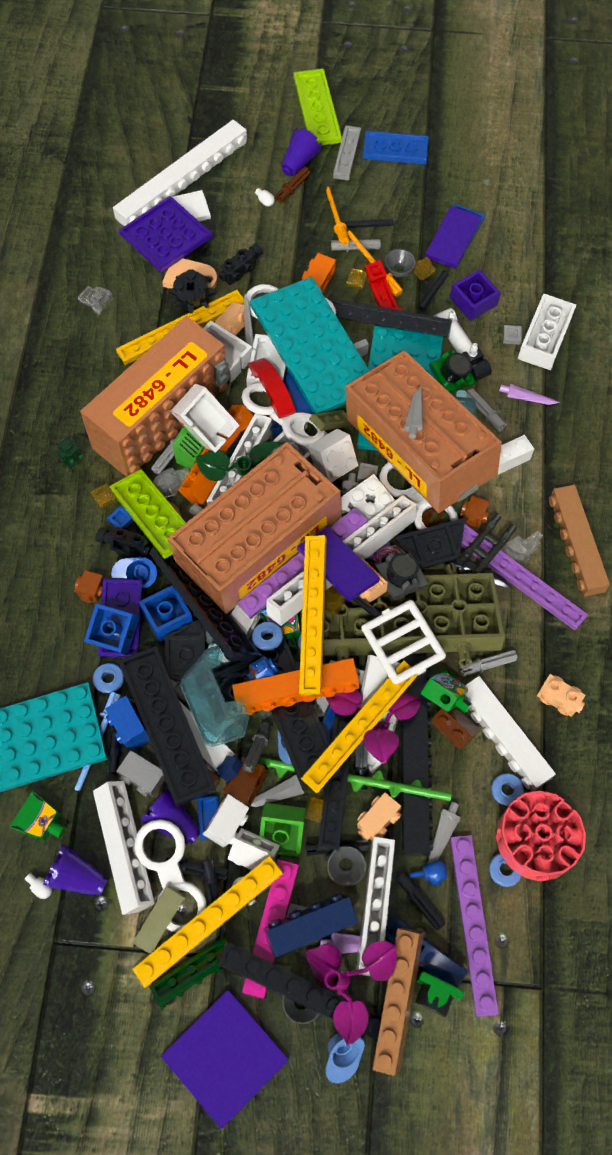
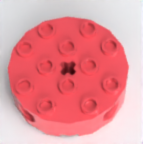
M544 791L524 793L509 804L497 823L496 841L500 855L512 870L524 878L536 881L557 879L576 865L585 850L586 832L581 817L575 809L573 810L569 804L564 802L563 798L553 793Z

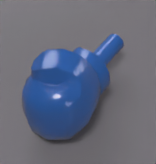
M442 861L422 865L423 871L410 873V878L424 876L425 881L430 880L432 885H441L442 880L447 878V869Z

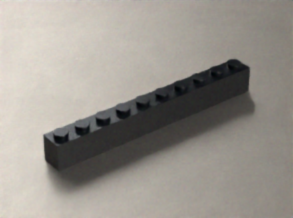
M427 653L410 654L402 658L401 662L405 661L413 667L426 660ZM428 667L426 672L417 676L404 691V693L421 699L420 709L413 717L401 720L402 784L411 785L415 780H420L423 788H432V776H428V768L432 766V756L428 755V748H431V736L428 735V728H431V716L427 715V709H430L431 701L420 694L430 677H427V670H430V667ZM402 792V856L428 857L430 851H433V838H429V830L433 829V818L429 817V809H432L433 803L432 798L428 799L425 796Z

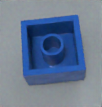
M173 585L139 601L141 611L159 643L164 641L165 636L169 633L175 632L186 624L188 625L193 622L189 609L178 591L173 588Z
M96 603L84 642L128 655L140 617Z
M124 696L105 708L108 714L106 719L111 726L115 727L117 731L115 736L120 744L123 743L126 747L137 750L150 742L135 702L132 699Z

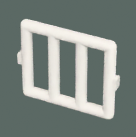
M409 600L392 610L388 608L382 611V615L363 624L361 627L393 684H399L415 674L421 675L426 672V668L446 657V653L413 600ZM407 610L411 611L415 620L378 640L376 639L371 629ZM420 626L426 637L389 657L386 656L381 648L382 646ZM431 644L436 653L435 655L397 675L391 664Z

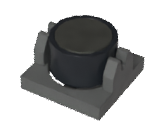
M400 550L397 551L396 555L391 553L385 562L375 567V570L388 582L387 591L392 600L428 586V582L419 568L418 561L411 553L405 554Z

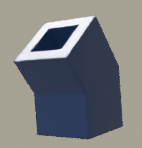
M274 421L270 430L273 433L272 437L276 439L283 430L282 426Z
M226 755L224 762L216 769L220 777L228 783L238 775L243 763L237 757Z

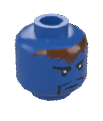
M263 656L249 665L250 673L247 675L250 681L275 676L279 669L271 657L268 659Z

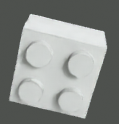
M335 429L308 445L314 467L330 482L358 467L350 434L339 429Z

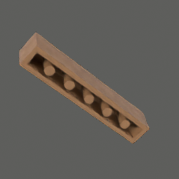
M570 485L555 488L549 497V503L554 508V518L556 523H559L560 536L565 541L566 554L571 559V569L577 577V587L579 591H582L583 597L605 593L610 583L576 486Z
M406 928L397 929L395 940L397 963L393 975L388 979L373 1064L374 1071L396 1076L401 1071L424 932Z

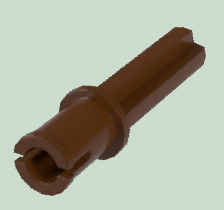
M303 167L288 183L283 184L282 189L275 194L276 201L281 198L279 203H283L288 196H291L294 190L310 175L309 168Z

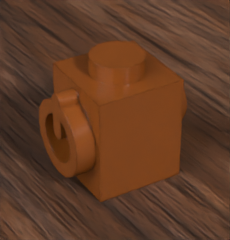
M473 495L470 501L465 500L460 516L466 519V525L480 528L482 522L486 523L489 512H486L489 501Z
M84 570L83 575H79L76 580L74 592L78 593L79 598L84 602L91 603L92 601L98 603L99 598L102 597L103 575Z

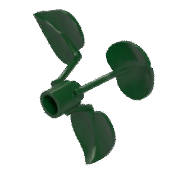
M264 442L257 444L250 450L249 458L241 456L231 467H229L230 461L228 456L221 451L216 453L211 451L196 456V462L201 473L211 481L223 480L226 472H230L234 468H236V472L240 476L244 477L251 471V466L260 464L281 447V443Z

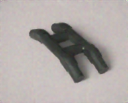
M495 513L481 533L457 559V563L462 565L475 553L482 560L472 573L480 574L509 541L517 528L511 524L498 540L490 534L502 518ZM484 539L494 545L488 553L479 547Z

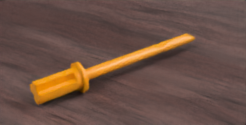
M328 186L326 193L336 222L334 232L337 234L341 245H345V243H349L346 232L347 226L340 221L331 190Z
M349 230L347 232L349 238L370 263L375 262V259ZM392 273L387 274L386 279L395 297H398V295L403 293V289L393 278Z

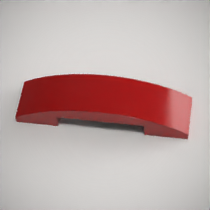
M381 260L365 265L367 279L377 306L402 311L401 307H398L386 279L387 274Z
M265 358L249 362L248 367L254 377L258 378L263 385L278 418L296 413L289 392L273 365Z

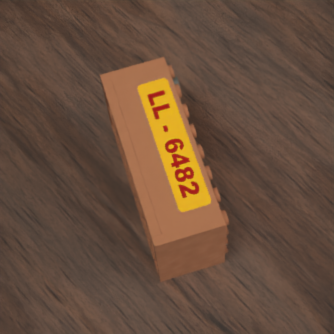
M188 316L184 317L80 411L92 449L126 477L138 471L144 463L152 459L157 451L162 450L170 439L175 438L178 431L184 427V424L171 413V410L194 384L206 387L214 397L220 392L225 391L229 380V364L225 358V345Z
M405 350L345 386L347 420L438 513L455 502H460L477 491L478 487L498 475L502 442ZM422 385L423 429L417 431L415 439H411L408 437L409 431H404V425L413 394Z
M286 442L169 536L167 540L175 562L227 614L241 599L299 553L297 546L305 541V536H313L322 529L329 528L341 517L340 490Z

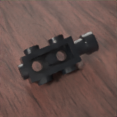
M254 243L249 247V250L245 248L240 249L231 259H226L224 264L220 266V272L218 273L220 280L231 285L239 281L247 272L252 271L255 267L254 259L263 255L261 247Z
M101 527L96 533V542L110 544V550L116 551L120 556L127 555L133 558H149L151 556L149 554L152 550L151 541L144 535L120 527H116L112 533L108 529Z

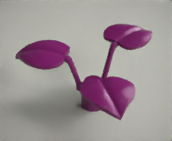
M357 690L351 693L342 692L326 698V701L335 713L347 716L355 713L357 708L359 710L362 708L360 703L363 701V695ZM403 692L390 707L385 723L378 722L372 730L365 733L363 738L364 746L382 764L387 762L399 746L398 736L393 731L387 730L391 716L394 714L398 720H407L413 717L421 706V699L417 696Z
M381 941L369 945L362 954V961L367 967L346 972L338 970L342 965V956L338 948L333 945H322L305 952L309 967L317 980L326 984L329 989L338 990V994L345 997L348 1001L339 1003L333 1014L334 1025L347 1045L354 1043L363 1035L369 1018L365 1004L362 1001L353 1002L352 998L344 992L350 984L349 977L369 971L370 976L376 981L389 979L393 975L397 963V948L390 942Z

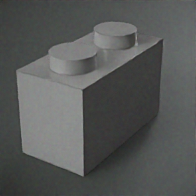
M131 750L116 771L120 776V781H124L128 786L133 784L137 787L136 791L145 797L148 794L154 797L165 780L160 768Z

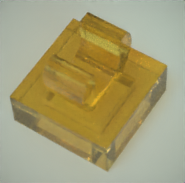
M428 257L415 263L413 271L420 280L435 273V268Z

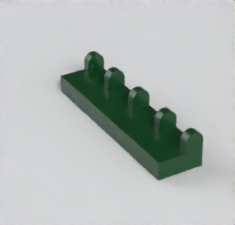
M225 936L149 986L157 1004L162 1010L166 1008V1003L177 996L181 998L184 991L196 983L199 986L202 984L201 980L214 971L217 973L221 971V966L216 963L225 942H228Z

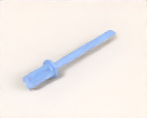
M112 692L105 708L121 699L122 696ZM105 708L103 713H100V716L104 717L100 725L102 737L108 724L106 719L108 714ZM91 765L83 767L75 790H81Z

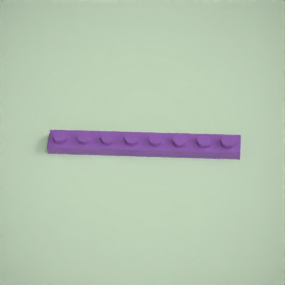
M354 508L329 529L343 541L367 523L368 520ZM299 552L238 602V606L252 619L267 606L266 599L304 571L305 557Z
M466 524L464 525L461 547L465 550L479 535ZM484 539L479 547L488 553L494 545ZM501 550L489 563L488 567L574 631L588 616L587 613ZM473 553V556L478 558L480 561L482 560L481 557Z
M472 835L451 837L450 844L475 1017L499 1015Z

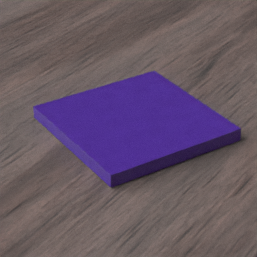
M171 196L118 230L119 235L160 273L213 238L212 232Z
M229 990L161 1056L220 1129L289 1060Z

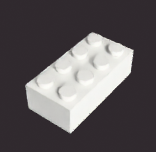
M543 293L521 346L518 359L551 370L576 304Z

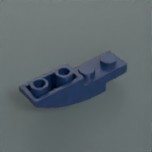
M394 915L386 927L385 936L395 943L398 928L415 929L400 917ZM423 937L419 965L435 977L458 988L469 971L437 945Z

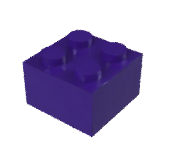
M479 269L452 285L450 299L471 321L497 306L501 292Z

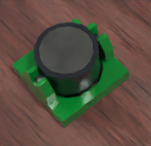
M452 350L450 353L446 352L439 360L429 364L437 381L449 393L470 387L476 383L471 374V361L464 354L455 353Z
M421 972L417 976L416 983L421 985L415 1003L437 1015L446 1017L452 1001L462 1000L464 990L426 972Z

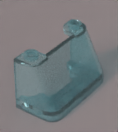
M219 645L206 649L182 676L180 684L202 740L210 747L219 746L244 737L249 720V714L243 703L240 701L225 702L211 669L218 667L223 659Z

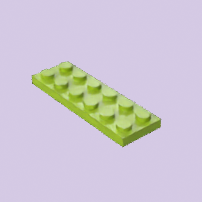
M324 69L293 72L306 130L317 137L316 141L318 144L341 143L342 137Z
M140 469L109 486L111 492L162 557L166 559L173 555L167 538L186 522L143 470Z

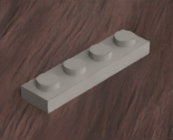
M345 125L333 178L349 181L361 128Z

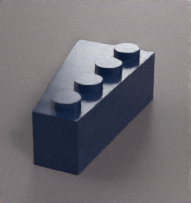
M339 893L322 902L311 904L309 908L302 911H294L288 914L289 917L285 919L272 920L267 923L268 926L263 928L272 955L278 957L357 924L358 920L350 898Z

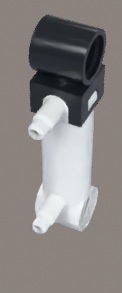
M449 308L435 314L434 317L451 319L453 321L448 340L457 353L464 354L471 361V374L475 381L491 375L492 369L489 362L483 359L484 354L476 343L472 344L458 323L455 311Z

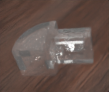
M87 286L77 297L80 303L92 307L95 313H101L113 300L111 291L99 286L95 289Z
M173 467L160 473L154 479L153 484L165 498L174 496L188 475L189 469L184 468L175 471Z
M538 530L525 540L518 535L504 546L502 552L517 563L527 562L531 559L534 551L541 545L540 541L543 535Z

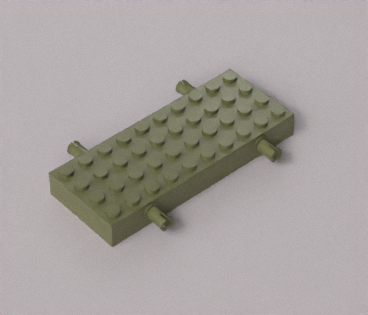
M448 564L445 566L446 575H424L428 582L426 588L392 600L387 591L369 603L382 613V611L388 608L392 610L409 600H413L444 652H458L460 666H464L463 661H465V666H469L472 663L470 651L502 650L505 636L493 573L457 574V566L452 564L451 570V565ZM333 585L325 591L323 657L337 656V661L349 659V656L376 655L361 630L363 624L375 618L353 600L349 602ZM301 610V611H300V617H301V634H302V610ZM407 610L371 629V631L378 640L415 620L411 611ZM419 626L381 648L385 654H394L426 636ZM428 644L413 653H435L431 644Z

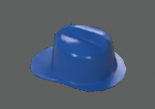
M125 558L114 564L111 576L112 579L142 580L143 588H146L155 582L157 569L155 564L148 558Z

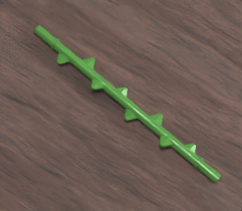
M259 757L257 762L267 768H276L277 775L280 778L287 771L295 772L292 764L288 765L271 757ZM377 771L372 778L349 774L348 782H351L354 792H358L363 785L388 789L391 797L394 798L400 792L425 796L428 799L436 798L451 801L452 793L434 790L431 787L423 788L420 780H415L411 785L386 781L381 771Z

